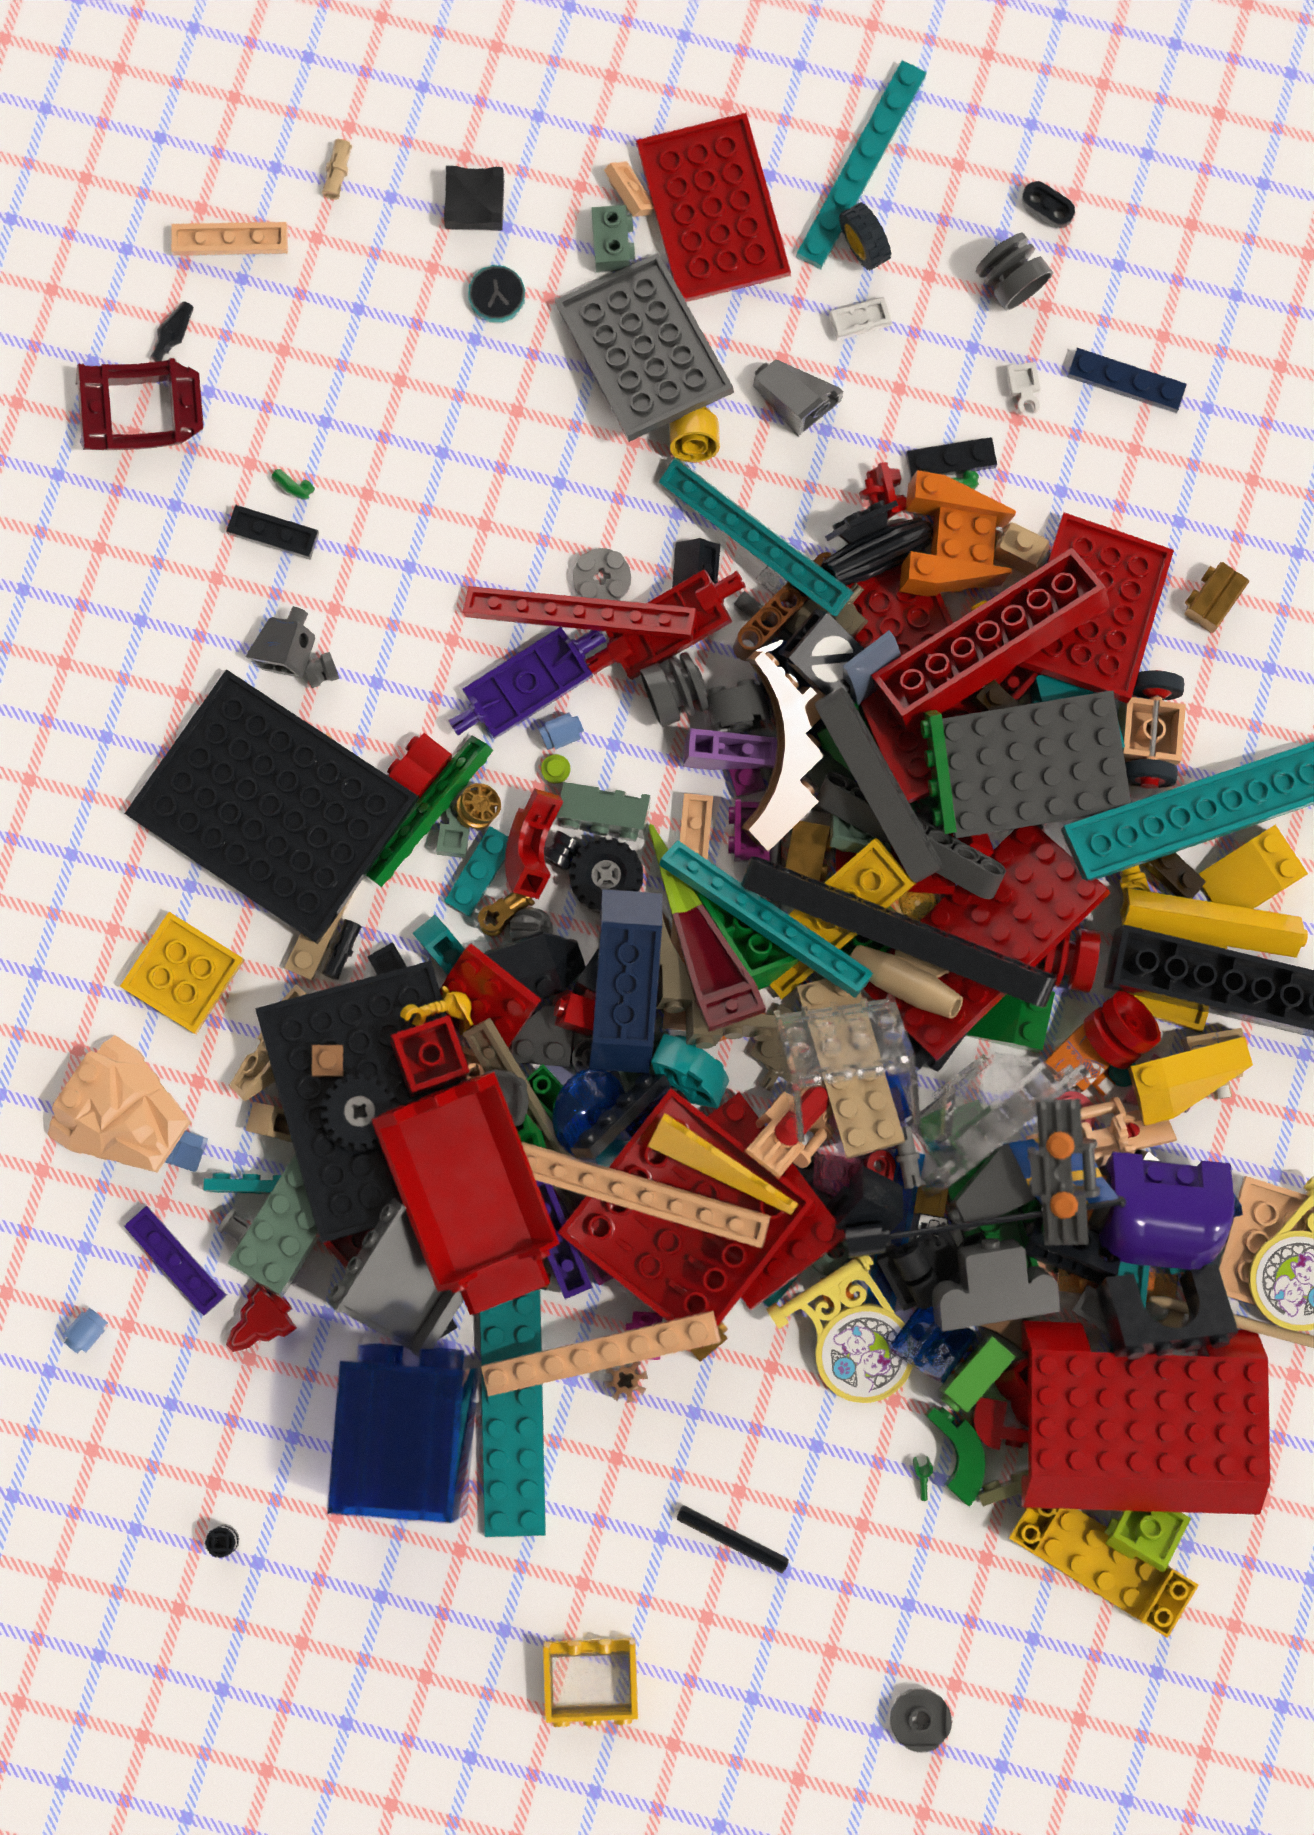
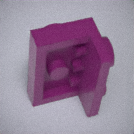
M735 799L734 807H729L728 824H734V836H728V854H734V862H749L751 856L770 861V850L760 849L741 829L760 802H741V799Z

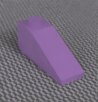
M690 728L685 738L683 767L706 770L774 768L777 738Z

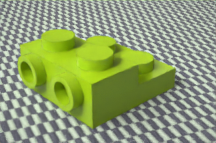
M1121 1511L1118 1519L1113 1517L1105 1529L1104 1533L1109 1536L1105 1544L1131 1560L1136 1556L1159 1571L1164 1572L1191 1518L1181 1512Z

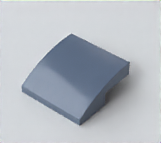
M890 630L843 665V678L850 685V697L857 705L877 691L871 675L901 656L898 644Z

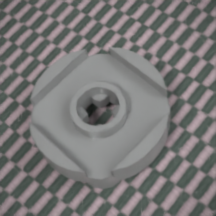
M608 548L592 549L578 558V562L573 570L574 588L581 597L620 601L631 586L629 564L618 551ZM599 571H605V574H609L611 577L606 579L604 585H600L599 580H594V575H598Z

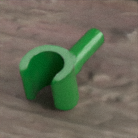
M926 1456L927 1463L924 1466H919L917 1457H914L912 1460L915 1473L919 1477L921 1501L928 1500L927 1481L928 1477L933 1473V1466L928 1456Z

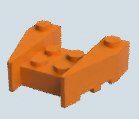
M917 470L908 484L906 511L934 516L931 554L913 551L908 554L901 565L899 592L928 597L942 592L952 591V593L969 588L981 587L982 589L1001 586L1012 573V568L993 565L996 527L1003 528L1009 524L1016 515V510L946 475Z

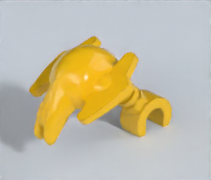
M446 986L441 987L443 1000L421 1007L410 1004L401 1011L400 1017L407 1021L412 1014L416 1013L412 1022L416 1026L424 1024L426 1017L446 1011L448 1015L459 1019V1034L463 1037V1032L473 1026L470 1018L472 1007L470 999L461 992L449 993Z

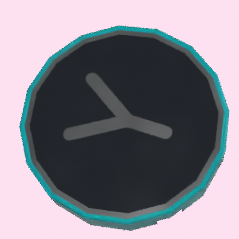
M491 265L482 268L473 276L469 284L468 299L472 310L489 323H504L512 320L525 304L526 290L522 278L513 269L506 266Z

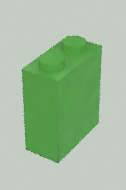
M985 1335L964 1359V1362L956 1368L955 1374H951L938 1389L943 1394L940 1400L953 1411L958 1412L962 1410L968 1413L1015 1359V1356L993 1336Z

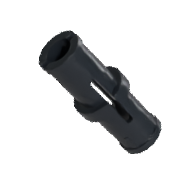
M344 919L335 943L332 942L330 946L331 953L321 974L339 981L348 957H352L354 952L352 948L362 928L360 924Z

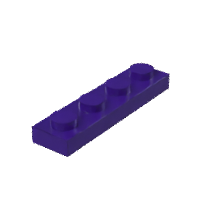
M145 1206L124 1225L127 1231L203 1316H206L227 1296L226 1292L149 1206Z

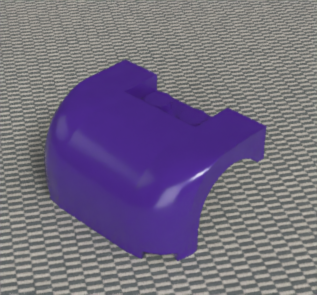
M1112 1152L1106 1162V1169L1111 1179V1188L1118 1197L1123 1196L1126 1199V1205L1121 1208V1205L1110 1207L1107 1221L1099 1233L1102 1248L1106 1247L1112 1254L1119 1257L1120 1262L1135 1265L1190 1270L1201 1269L1202 1266L1211 1263L1223 1249L1233 1222L1234 1192L1231 1163L1201 1160L1198 1166L1143 1161L1142 1154Z

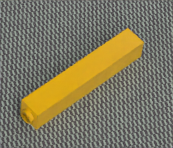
M1127 888L1120 910L1122 925H1129L1191 941L1294 958L1298 957L1300 948L1305 947L1308 939V931L1304 929L1302 917L1130 888Z

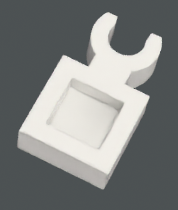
M1036 362L1007 366L1006 372L1011 397H1020L1017 405L1018 414L1020 416L1024 414V404L1026 403L1032 404L1034 413H1038L1040 401L1034 394L1040 393L1041 386Z

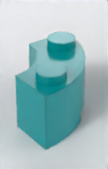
M663 1035L652 1059L655 1074H665L670 1085L679 1089L687 1097L689 1103L718 1109L730 1081L722 1062L715 1059L705 1050L697 1048L696 1045L686 1044L685 1036Z

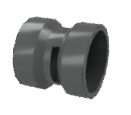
M330 651L321 654L318 659L313 660L309 658L305 673L312 689L321 686V683L329 680L332 682L340 679Z

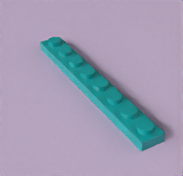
M901 60L798 249L796 258L822 270L842 233L839 224L840 213L859 202L927 76L926 71Z
M673 459L659 480L661 485L833 616H838L854 593L679 459Z
M677 840L661 858L659 865L854 998L859 995L873 975L871 970L757 893L743 888L741 882Z

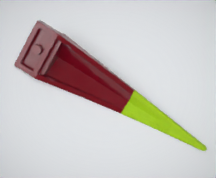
M650 823L649 832L659 865L661 858L668 851V848L654 825ZM659 865L696 1005L699 1008L708 1032L766 1013V1006L755 981L732 950L692 887Z

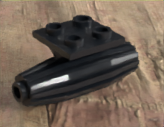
M884 500L869 506L868 509L862 512L857 511L845 517L844 520L832 525L834 531L825 536L827 542L839 536L847 545L824 560L820 567L845 586L854 584V582L866 581L902 564L911 551L920 552L930 545L933 528L928 521L922 520V518H914L888 525V511L897 507L898 503L896 500L885 504Z

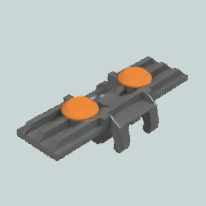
M1080 1099L1036 1101L1039 1150H1036L1035 1147H1029L1027 1152L1031 1167L1030 1192L1034 1196L1042 1197L1045 1245L1088 1244L1086 1198L1100 1195V1188L1096 1186L1094 1149L1097 1148V1140L1082 1138ZM1082 1153L1084 1186L1073 1185L1071 1154Z

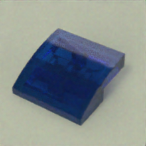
M933 1306L927 1309H919L917 1307L889 1345V1349L922 1373L944 1384L975 1341L977 1335L974 1330L968 1327L942 1332L934 1322Z

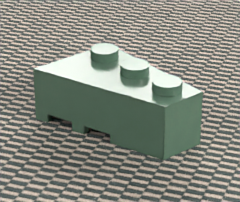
M563 782L560 796L563 804L556 816L557 821L562 822V827L578 830L579 826L591 828V833L607 836L608 832L620 834V839L636 842L637 838L644 839L651 805V795L642 794L641 798L625 795L626 792L622 790H615V793L599 790V787Z

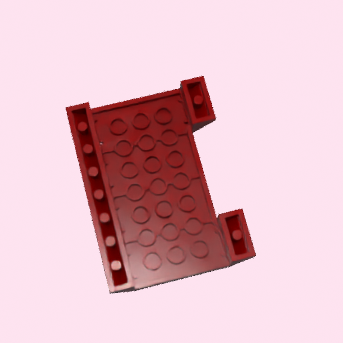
M1022 1321V1352H1028V1476H1022L1021 1507L1260 1515L1271 1484L1269 1361L1259 1334L1238 1329L1239 1332L1230 1340L1227 1346L1221 1348H1212L1211 1345L1202 1346L1197 1350V1356H1157L1156 1354H1146L1138 1359H1128L1127 1356L1115 1357V1353L1091 1352L1082 1323Z

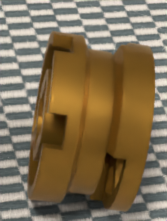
M475 783L468 786L454 805V811L458 815L457 820L467 829L471 827L479 831L487 828L501 811L499 795L486 784Z

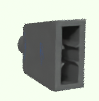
M293 606L287 619L269 618L246 654V658L263 671L302 678L315 641V634L304 626L308 613L299 607Z

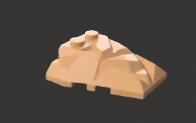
M114 1035L101 1045L97 1053L90 1051L85 1055L53 1103L52 1111L54 1117L49 1124L48 1136L72 1152L95 1156L103 1160L108 1159L120 1162L123 1165L158 1173L191 1121L171 1093L167 1092L160 1083L161 1079L147 1065L142 1053Z

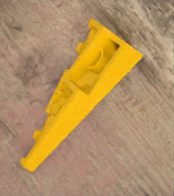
M666 1113L661 1119L648 1147L784 1212L793 1213L798 1205L796 1202Z

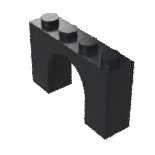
M1218 1264L1204 1265L1201 1269H1187L1179 1278L1189 1311L1187 1325L1179 1328L1164 1326L1148 1314L1143 1305L1134 1274L1106 1277L1096 1288L1115 1357L1127 1356L1128 1359H1138L1147 1353L1155 1352L1157 1356L1172 1353L1177 1349H1184V1352H1192L1207 1345H1211L1212 1348L1227 1346L1239 1331Z

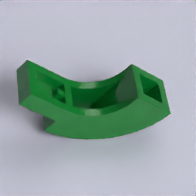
M931 1406L924 1415L948 1437L956 1455L954 1470L944 1485L965 1505L970 1507L978 1496L984 1481L985 1454L976 1431L966 1419L962 1418L954 1426L952 1422L955 1418L943 1406L939 1410Z

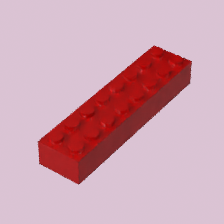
M1070 548L872 674L877 693L907 733L910 734L918 729L920 721L924 720L923 711L936 710L939 713H943L1108 608L1110 605L1106 587L1073 548Z

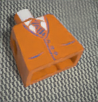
M1083 1023L1041 1065L1080 1093L1092 1085L1102 1096H1105L1116 1083L1104 1072L1110 1064L1092 1047L1086 1037Z

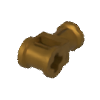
M512 892L504 899L500 898L494 904L483 907L478 915L480 929L485 935L490 937L500 935L510 923L515 913L526 908L528 905L532 907L535 904L534 900L531 897ZM488 916H491L493 919L497 917L498 924L494 926L489 923L487 925L486 918Z

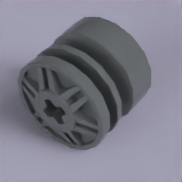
M1023 232L1017 233L995 246L981 260L975 270L979 277H986L984 283L987 287L1000 283L993 295L1006 311L1019 306L1032 297L1050 280L1054 273L1043 257L1039 256L1029 260L1036 248L1033 244H1027L1029 239Z
M687 651L679 656L682 668H679L673 657L669 658V673L665 674L658 663L640 669L645 691L661 727L680 721L678 707L682 705L690 716L695 715L693 701L696 702L701 712L709 708L707 689L698 666L692 661Z

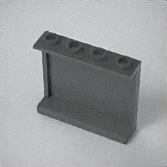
M393 1198L391 1203L386 1204L379 1216L380 1220L374 1230H370L366 1234L359 1254L349 1261L346 1268L347 1273L342 1281L335 1284L332 1288L328 1303L337 1313H345L408 1348L416 1357L426 1361L464 1299L461 1292L452 1294L450 1289L437 1292L403 1202Z

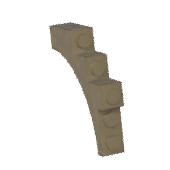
M662 913L656 1009H665L668 1013L685 1011L686 1044L696 1045L700 1049H708L716 1046L722 1036H725L727 1039L754 1037L756 1041L773 1039L781 1029V1017L760 1014L708 1032L699 1008L696 1005L686 965L681 960L669 938Z

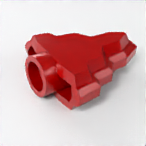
M256 1284L247 1294L248 1302L240 1310L241 1320L232 1328L226 1345L232 1352L250 1348L258 1340L269 1342L277 1336L285 1338L297 1329L287 1314L293 1309L284 1296L280 1298L274 1293L270 1295L262 1286Z

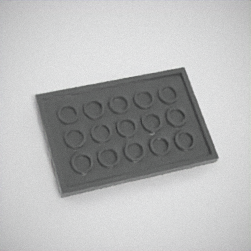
M659 253L653 254L554 300L558 312L628 442L734 393L732 383Z
M1113 690L942 718L957 832L953 833L954 838L1093 816L1131 803Z

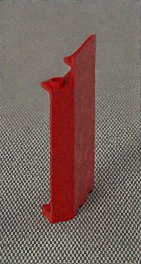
M495 1072L468 1079L457 1086L420 1098L416 1102L396 1107L371 1119L437 1292L449 1289L452 1294L461 1292L469 1315H474L550 1284L541 1259L549 1256V1250L560 1243Z

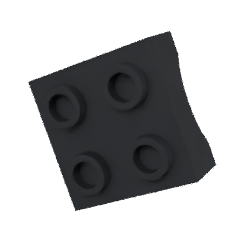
M446 165L445 229L503 231L504 167L465 168Z

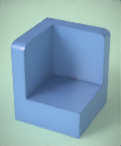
M185 1131L165 1163L196 1172L208 1138Z

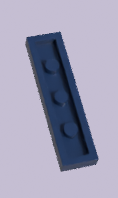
M1078 347L1067 378L1176 414L1187 383Z

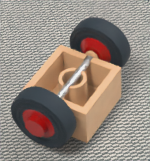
M1162 670L1139 672L1133 695L1137 697H1132L1129 703L1122 702L1119 705L1118 722L1125 744L1123 754L1128 784L1146 789L1170 787L1177 782V765L1182 761L1186 704L1162 700H1173L1183 695L1185 682L1184 678L1178 674Z

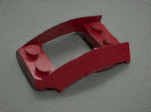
M175 358L138 364H101V366L77 364L75 385L78 386L81 427L80 444L83 450H138L182 444L203 431L200 373L189 366L188 368L183 366ZM169 381L173 430L144 434H112L109 386Z

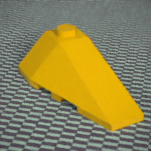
M1244 1036L1134 1065L1127 1069L1143 1124L1148 1126L1177 1117L1252 1067L1253 1063Z

